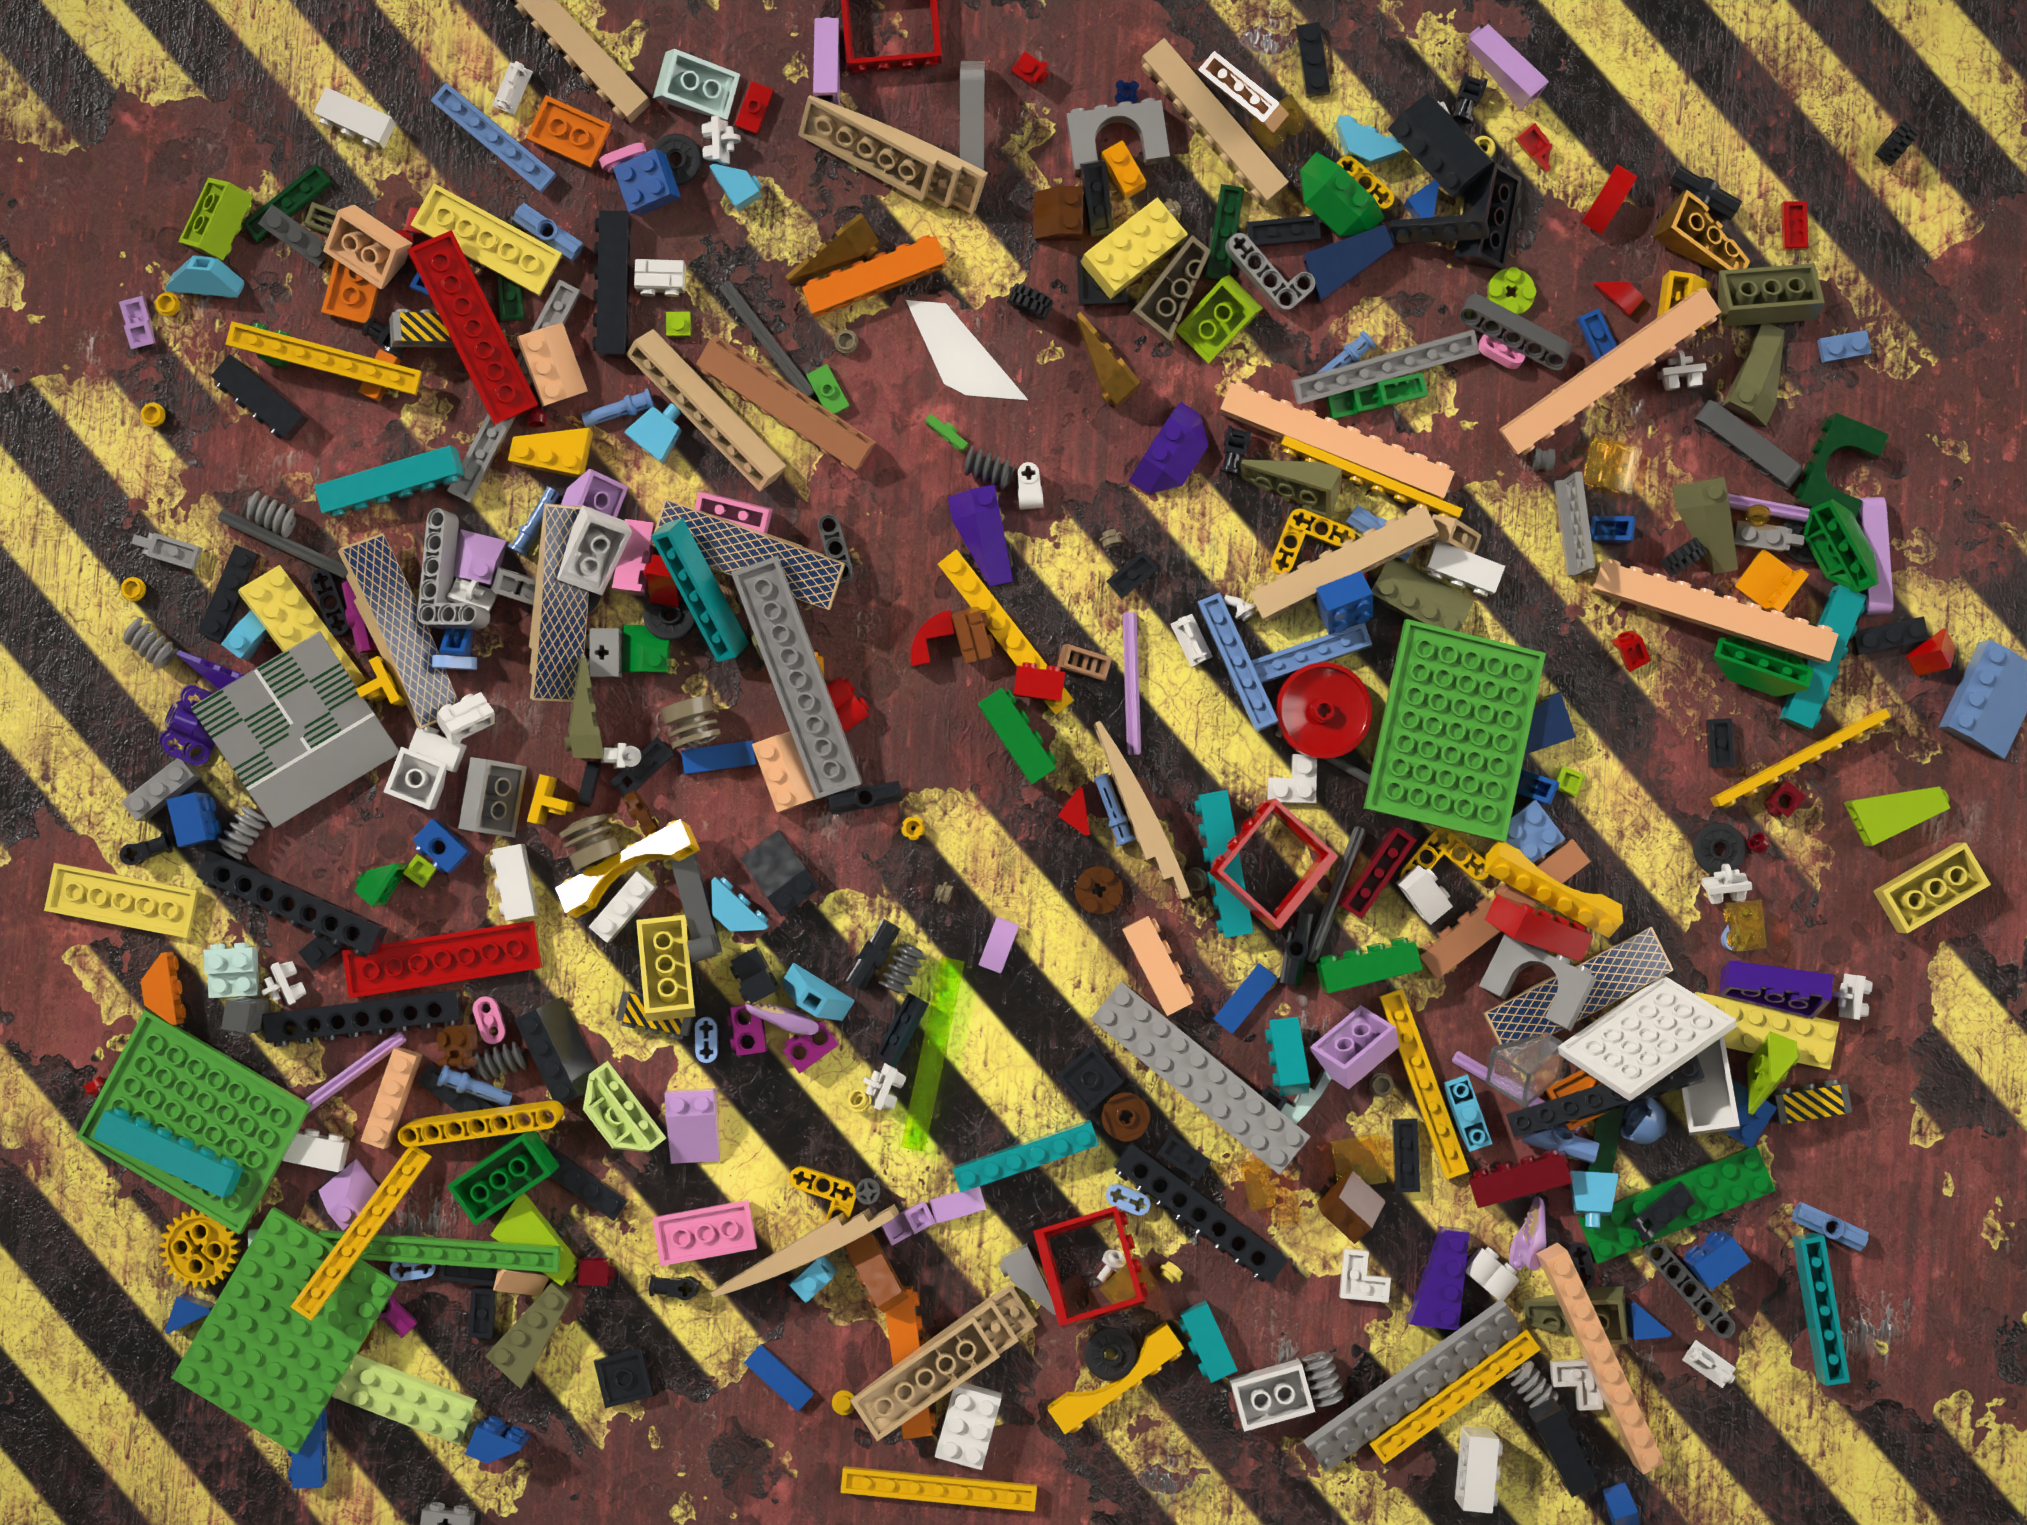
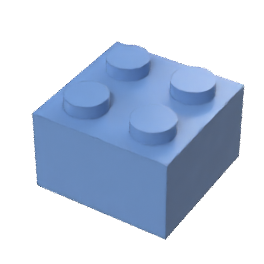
M1531 800L1511 815L1506 843L1519 849L1534 863L1565 839L1537 800Z

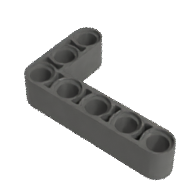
M825 514L819 519L818 528L826 557L846 563L845 567L849 569L848 576L840 579L838 586H841L853 579L854 570L838 518L832 514ZM834 521L836 528L832 532L823 530L825 522ZM838 543L842 545L843 549L840 554L832 555L830 553V547L833 544ZM738 594V600L740 604L743 606L740 595Z
M696 853L681 861L670 860L692 939L687 941L692 962L722 955L719 936Z

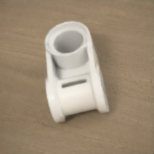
M1031 462L1023 463L1018 469L1020 510L1044 508L1039 469ZM1027 468H1030L1031 472H1035L1031 480H1027L1026 476H1022Z

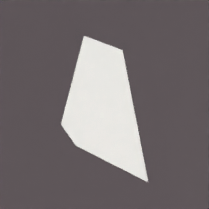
M906 300L945 385L969 396L1028 400L946 303Z

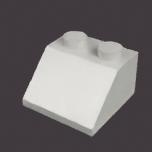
M401 747L384 793L428 810L436 809L444 788L447 764Z

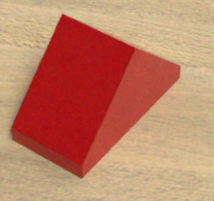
M1943 628L1905 657L1915 675L1920 676L1951 668L1956 647L1947 630Z
M1083 787L1076 789L1058 814V817L1082 835L1089 836L1090 831Z

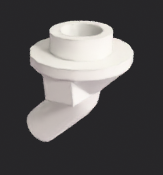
M1225 595L1224 597L1226 605L1237 608L1236 619L1242 618L1245 621L1255 615L1256 605L1246 603L1238 597Z
M1107 1250L1102 1258L1106 1265L1096 1278L1105 1283L1113 1271L1119 1273L1126 1265V1259L1123 1254L1117 1250Z

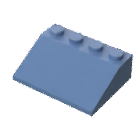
M1992 640L1979 642L1938 728L2001 759H2005L2027 713V660Z

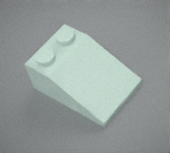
M672 49L665 53L653 98L679 108L708 116H719L720 119L728 120L740 74L677 49Z

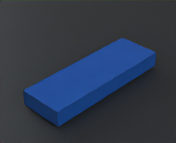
M1600 308L1576 319L1595 361L1617 347Z
M754 741L681 750L684 774L757 765L752 746Z
M1258 963L1213 1019L1233 1034L1278 978Z
M761 1343L744 1361L745 1365L797 1412L815 1393Z

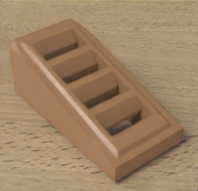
M1065 644L1062 646L1057 667L1106 681L1112 658ZM1072 652V653H1073L1072 660H1071V663L1068 664V660H1069V657H1070V653ZM1079 655H1083L1080 667H1077ZM1090 657L1092 658L1091 666L1089 670H1086L1087 663ZM1098 660H1101L1102 663L1099 673H1096L1095 670Z

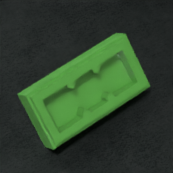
M827 364L806 375L824 408L836 415L850 407Z
M931 413L925 419L927 427L960 453H964L968 448V443L956 434L958 430L949 422L943 424Z

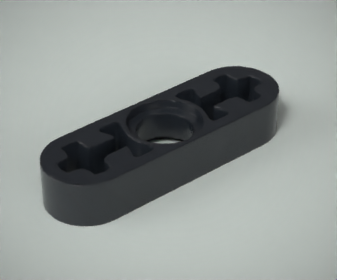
M325 569L315 570L310 577V582L327 628L334 635L345 636L351 629L347 623L346 607L335 578L331 572ZM321 574L324 577H328V580L325 581V585L329 590L333 588V591L325 592L324 586L322 584H317V581L320 580ZM329 596H334L337 599V605L334 609H327L325 606V600ZM340 610L341 614H337V617L340 621L345 622L342 625L341 631L334 628V625L337 624L336 618L334 616L329 617V614H336Z

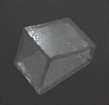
M1545 1032L1494 1046L1491 1049L1486 1083L1523 1108H1526L1560 1079L1564 1057L1559 1054L1558 1046L1563 1042Z

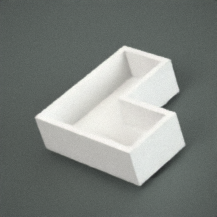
M1723 1036L1697 1054L1705 1076V1082L1682 1089L1689 1135L1740 1129Z

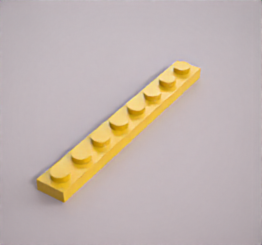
M231 321L225 344L232 348L417 396L422 372L419 370Z
M1286 435L1279 446L1287 456L1293 458L1300 456L1306 459L1305 462H1321L1341 468L1342 474L1350 477L1349 480L1358 485H1363V483L1372 486L1371 489L1379 494H1385V492L1392 494L1394 499L1401 503L1407 504L1409 501L1416 504V506H1420V508L1426 506L1428 512L1433 511L1440 516L1458 519L1462 513L1463 508Z
M956 549L940 561L938 566L971 608L979 606L981 612H986L989 626H986L1015 665L1022 666L1023 662L1037 664L1039 669H1046L1047 664ZM1064 686L1061 703L1044 700L1054 715H1057L1074 701Z
M1886 708L1876 710L1711 797L1710 800L1714 807L1723 806L1724 809L1737 803V797L1741 795L1748 797L1758 792L1756 787L1764 783L1766 786H1769L1779 781V775L1785 772L1787 775L1798 771L1801 769L1800 764L1806 761L1810 764L1822 758L1821 753L1827 750L1831 753L1843 747L1842 742L1847 739L1850 742L1864 736V730L1868 728L1875 730L1885 725L1883 720L1891 716Z
M1403 988L1379 996L1387 1021L1396 1027L1399 1043L1398 1051L1443 1175L1447 1180L1469 1172L1468 1166Z
M417 1146L408 1147L290 1306L293 1310L311 1322L314 1320L431 1161L432 1156Z
M1524 1328L1513 1340L1503 1344L1495 1353L1488 1355L1474 1368L1469 1369L1458 1377L1456 1381L1448 1384L1435 1396L1420 1404L1415 1410L1398 1420L1396 1424L1390 1426L1371 1440L1369 1444L1381 1461L1386 1464L1536 1354L1541 1348L1528 1330Z
M843 1466L841 1493L1035 1512L1037 1485Z

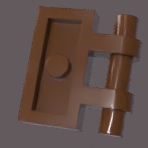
M476 1024L436 1027L438 1051H445V1057L438 1060L440 1068L447 1065L451 1070L456 1069V1067L459 1069H469L477 1064V1059L472 1057L471 1050L478 1049Z

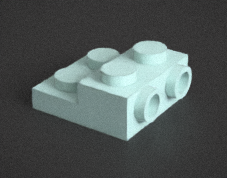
M249 942L234 943V948L226 949L225 944L210 945L209 950H203L204 974L208 975L209 998L260 995L257 947H249Z

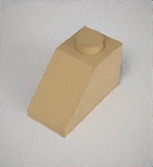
M1433 514L1432 520L1439 532V536L1431 541L1436 542L1438 540L1475 554L1482 536L1481 534L1455 518Z

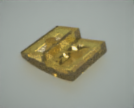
M1592 436L1583 473V483L1600 489L1607 488L1624 495H1631L1642 448L1608 438Z

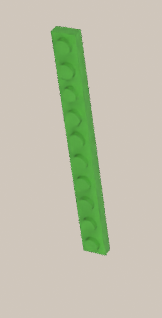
M321 1230L318 1234L337 1244L345 1232ZM376 1234L359 1258L362 1260L558 1273L560 1271L561 1246Z

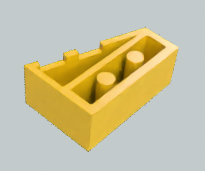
M590 428L515 436L512 439L508 461L517 466L579 478L585 473L593 432Z

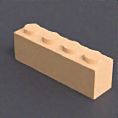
M1215 51L1199 69L1210 83L1272 133L1289 115L1278 101Z
M1146 916L1123 928L1122 931L1165 1014L1168 1016L1192 1004L1191 997L1194 996V993L1188 983L1183 984L1180 978L1183 972L1178 962L1173 963L1168 954L1172 953L1167 941H1161L1157 934L1161 929L1155 918L1150 920L1149 916Z
M402 1047L393 1049L361 1142L381 1149L391 1146L423 1054Z

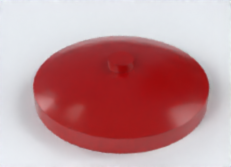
M1319 662L1304 666L1287 678L1276 699L1275 715L1278 719L1277 725L1280 733L1293 749L1311 758L1331 759L1352 751L1364 739L1372 720V703L1366 686L1355 673L1335 663Z

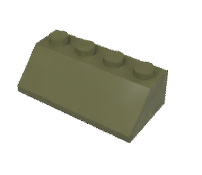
M1815 263L1719 271L1718 308L1721 311L1719 314L1722 327L1817 320L1825 304Z
M1397 557L1383 564L1370 588L1374 601L1403 617L1458 632L1464 624L1473 603V599L1430 577Z

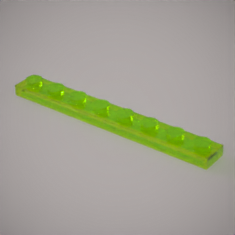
M942 956L940 959L901 1144L903 1148L925 1152L965 961Z

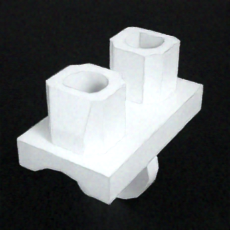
M712 116L711 122L702 124L703 137L706 139L712 138V145L704 146L703 158L708 161H717L723 165L730 164L729 152L734 151V144L741 142V136L734 134L733 127L728 126V121L721 120L719 116Z
M1683 350L1676 351L1675 358L1668 359V365H1676V367L1662 368L1661 372H1657L1658 380H1663L1665 391L1679 389V377L1685 376L1687 388H1697L1703 384L1702 373L1707 370L1706 363L1686 365L1693 363V357H1685Z
M457 577L453 588L447 596V600L455 603H470L486 608L490 612L498 594L492 592L489 588L479 585V582L476 580L470 582Z
M617 743L614 745V748H603L604 758H601V763L614 764L613 769H622L625 766L634 767L640 762L641 753L634 746L626 747V743Z
M1723 864L1720 872H1714V877L1702 878V886L1706 890L1711 904L1723 902V893H1730V897L1734 901H1743L1746 899L1747 891L1752 890V883L1747 880L1746 874L1740 873L1738 869L1731 870L1729 864Z
M293 961L280 965L277 962L271 965L270 968L277 984H274L272 977L264 979L268 988L262 990V994H271L273 1001L281 999L277 991L280 989L287 1007L294 1005L296 1000L306 994L302 982L290 987L287 983L286 978L297 974Z
M1844 974L1840 992L1832 991V996L1839 997V1017L1860 1020V1017L1868 1016L1869 1006L1862 1003L1863 994H1870L1872 992L1873 983L1866 980L1865 976Z
M884 1063L881 1073L874 1070L871 1078L864 1077L863 1082L868 1084L865 1093L871 1095V1105L878 1110H882V1108L894 1109L897 1097L888 1092L891 1085L902 1088L906 1077L898 1072L896 1068Z

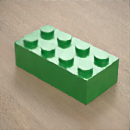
M1001 687L980 701L978 707L1032 786L1056 770L1054 764L1057 763V760L1050 750L1044 751L1041 746L1044 742L1037 730L1033 732L1028 727L1030 720L1023 710L1018 712L1014 706L1017 701L1010 690L1004 691Z
M1399 937L1390 940V945L1385 946L1384 943H1375L1368 945L1366 951L1361 952V949L1357 950L1356 948L1344 951V956L1337 957L1334 954L1320 957L1321 962L1315 963L1322 992L1332 993L1423 970L1416 941L1408 940V937Z
M535 1131L523 1132L456 1177L447 1185V1188L475 1226L550 1176L559 1167V1164Z

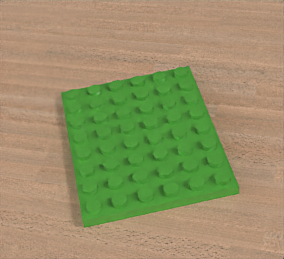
M1409 619L1404 620L1363 809L1506 842L1546 653Z
M144 1010L76 1138L237 1234H242L312 1105L178 1026L169 1024L156 1013ZM115 1107L124 1108L129 1111V1115L135 1118L142 1117L151 1121L150 1125L167 1128L172 1131V1135L178 1138H189L194 1141V1145L200 1148L208 1147L213 1149L217 1156L236 1160L237 1165L244 1169L233 1195L224 1198L219 1197L94 1139L93 1136L104 1111L114 1109Z
M273 1207L171 1378L297 1454L399 1282L358 1258L312 1322L290 1306L336 1244Z

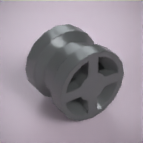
M1535 447L1531 457V470L1538 471L1539 469H1544L1546 472H1552L1555 463V449L1542 450L1540 447Z
M871 1178L861 1180L855 1190L858 1201L869 1205L874 1203L880 1194L879 1184Z

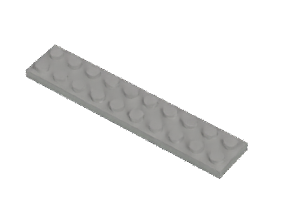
M777 555L732 571L731 574L816 799L862 784L856 763L779 556Z
M1123 982L1119 983L1091 1018V1020L1279 1175L1310 1139L1311 1136Z
M1500 1299L1307 1437L1303 1442L1325 1472H1327L1346 1457L1355 1453L1371 1439L1376 1438L1385 1429L1396 1424L1399 1419L1415 1410L1427 1399L1435 1396L1448 1384L1456 1381L1466 1371L1474 1368L1488 1355L1495 1353L1503 1344L1513 1340L1523 1331L1504 1300Z

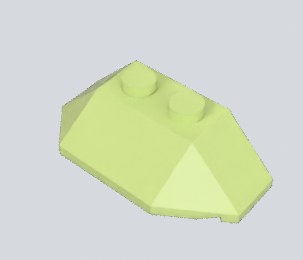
M608 1061L589 1074L583 1110L612 1149L649 1152L666 1139L665 1135Z

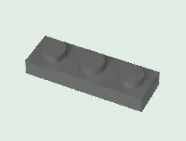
M274 205L270 206L258 223L319 268L329 256L323 251L326 244L324 241Z

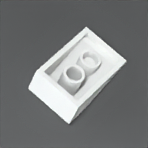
M582 505L572 526L557 579L603 595L632 534L627 522Z

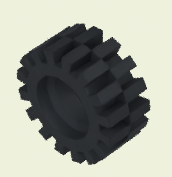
M1906 120L1901 121L1877 149L1875 156L1888 166H1892L1912 144L1920 131Z
M1019 283L1014 285L1007 300V303L1013 306L1012 308L1019 310V312L1025 313L1029 317L1032 316L1034 319L1044 321L1054 303L1044 293Z
M1694 537L1659 562L1671 578L1707 554V551L1698 538Z

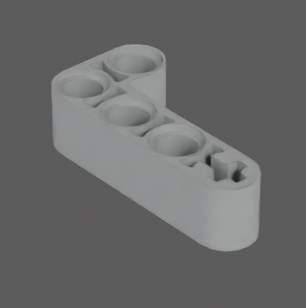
M1236 233L1227 240L1225 244L1227 254L1277 311L1286 312L1314 289L1315 279L1308 272H1301L1289 282H1286L1245 234ZM1240 241L1242 243L1240 248L1234 249L1233 246ZM1246 251H1249L1250 253L1242 259L1241 256ZM1249 258H1255L1258 261V269L1254 270L1249 267ZM1265 276L1273 278V288H1269L1264 284ZM1299 278L1306 280L1308 285L1306 290H1301L1298 287L1297 281ZM1281 294L1289 297L1290 303L1288 306L1281 304L1279 299Z

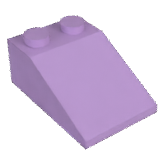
M717 1088L668 1090L665 1092V1111L671 1164L720 1161Z

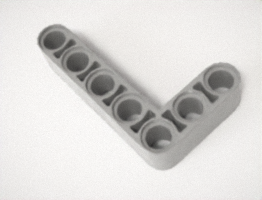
M961 61L960 159L984 170L985 61Z
M432 509L427 516L417 611L418 620L422 624L438 629H483L490 621V613L486 608L470 603H451V601L447 600V596L453 588L459 519L455 514L443 509Z

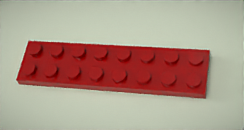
M450 230L407 249L493 425L496 426L538 407V403L453 231Z
M535 920L381 944L377 954L367 955V957L354 953V949L342 951L349 998L542 968Z

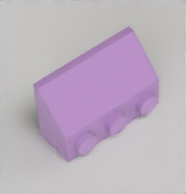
M1360 1005L1314 1043L1310 1050L1333 1080L1350 1089L1399 1047L1395 1026Z

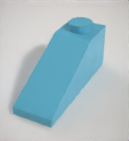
M251 610L236 624L221 645L238 658L249 661L268 637L269 633Z

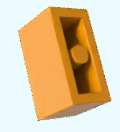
M1123 140L1102 151L1101 159L1106 160L1107 171L1124 200L1145 189L1146 180Z

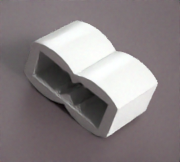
M1479 1246L1466 1262L1465 1273L1498 1301L1500 1299L1504 1300L1520 1281L1515 1276L1518 1272L1508 1263H1505L1503 1266L1498 1262L1499 1255L1489 1247L1484 1250Z

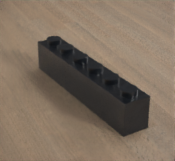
M599 211V218L595 219V231L599 233V242H595L594 245L595 256H598V265L594 266V279L598 280V289H594L593 293L594 304H597V313H593V326L597 327V337H593L592 347L599 358L628 359L626 354L629 351L631 215L628 211Z

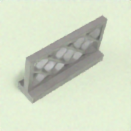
M1575 472L1565 480L1554 482L1567 576L1590 574L1593 572L1592 569L1595 568L1582 472Z

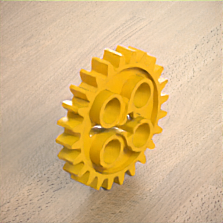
M195 1208L191 1210V1215L188 1211L182 1212V1218L179 1216L174 1217L173 1221L175 1224L170 1223L166 1226L170 1232H165L161 1235L167 1240L159 1244L160 1247L165 1248V1252H162L159 1256L167 1257L162 1266L170 1265L171 1268L167 1274L175 1272L177 1275L174 1281L184 1278L183 1286L189 1285L191 1281L193 1288L199 1287L200 1282L203 1288L208 1287L210 1282L215 1285L219 1283L218 1277L222 1280L227 1277L225 1271L231 1272L234 1270L230 1263L239 1261L233 1255L241 1252V1249L235 1247V1244L239 1243L241 1239H234L233 1235L236 1232L202 1212L199 1214V1211ZM199 1225H203L205 1227V1236H201L198 1233ZM180 1240L187 1244L186 1252L180 1250ZM215 1243L220 1245L222 1249L221 1255L214 1253L213 1245ZM199 1244L203 1245L201 1252L197 1250ZM195 1259L202 1262L203 1268L201 1271L195 1268Z

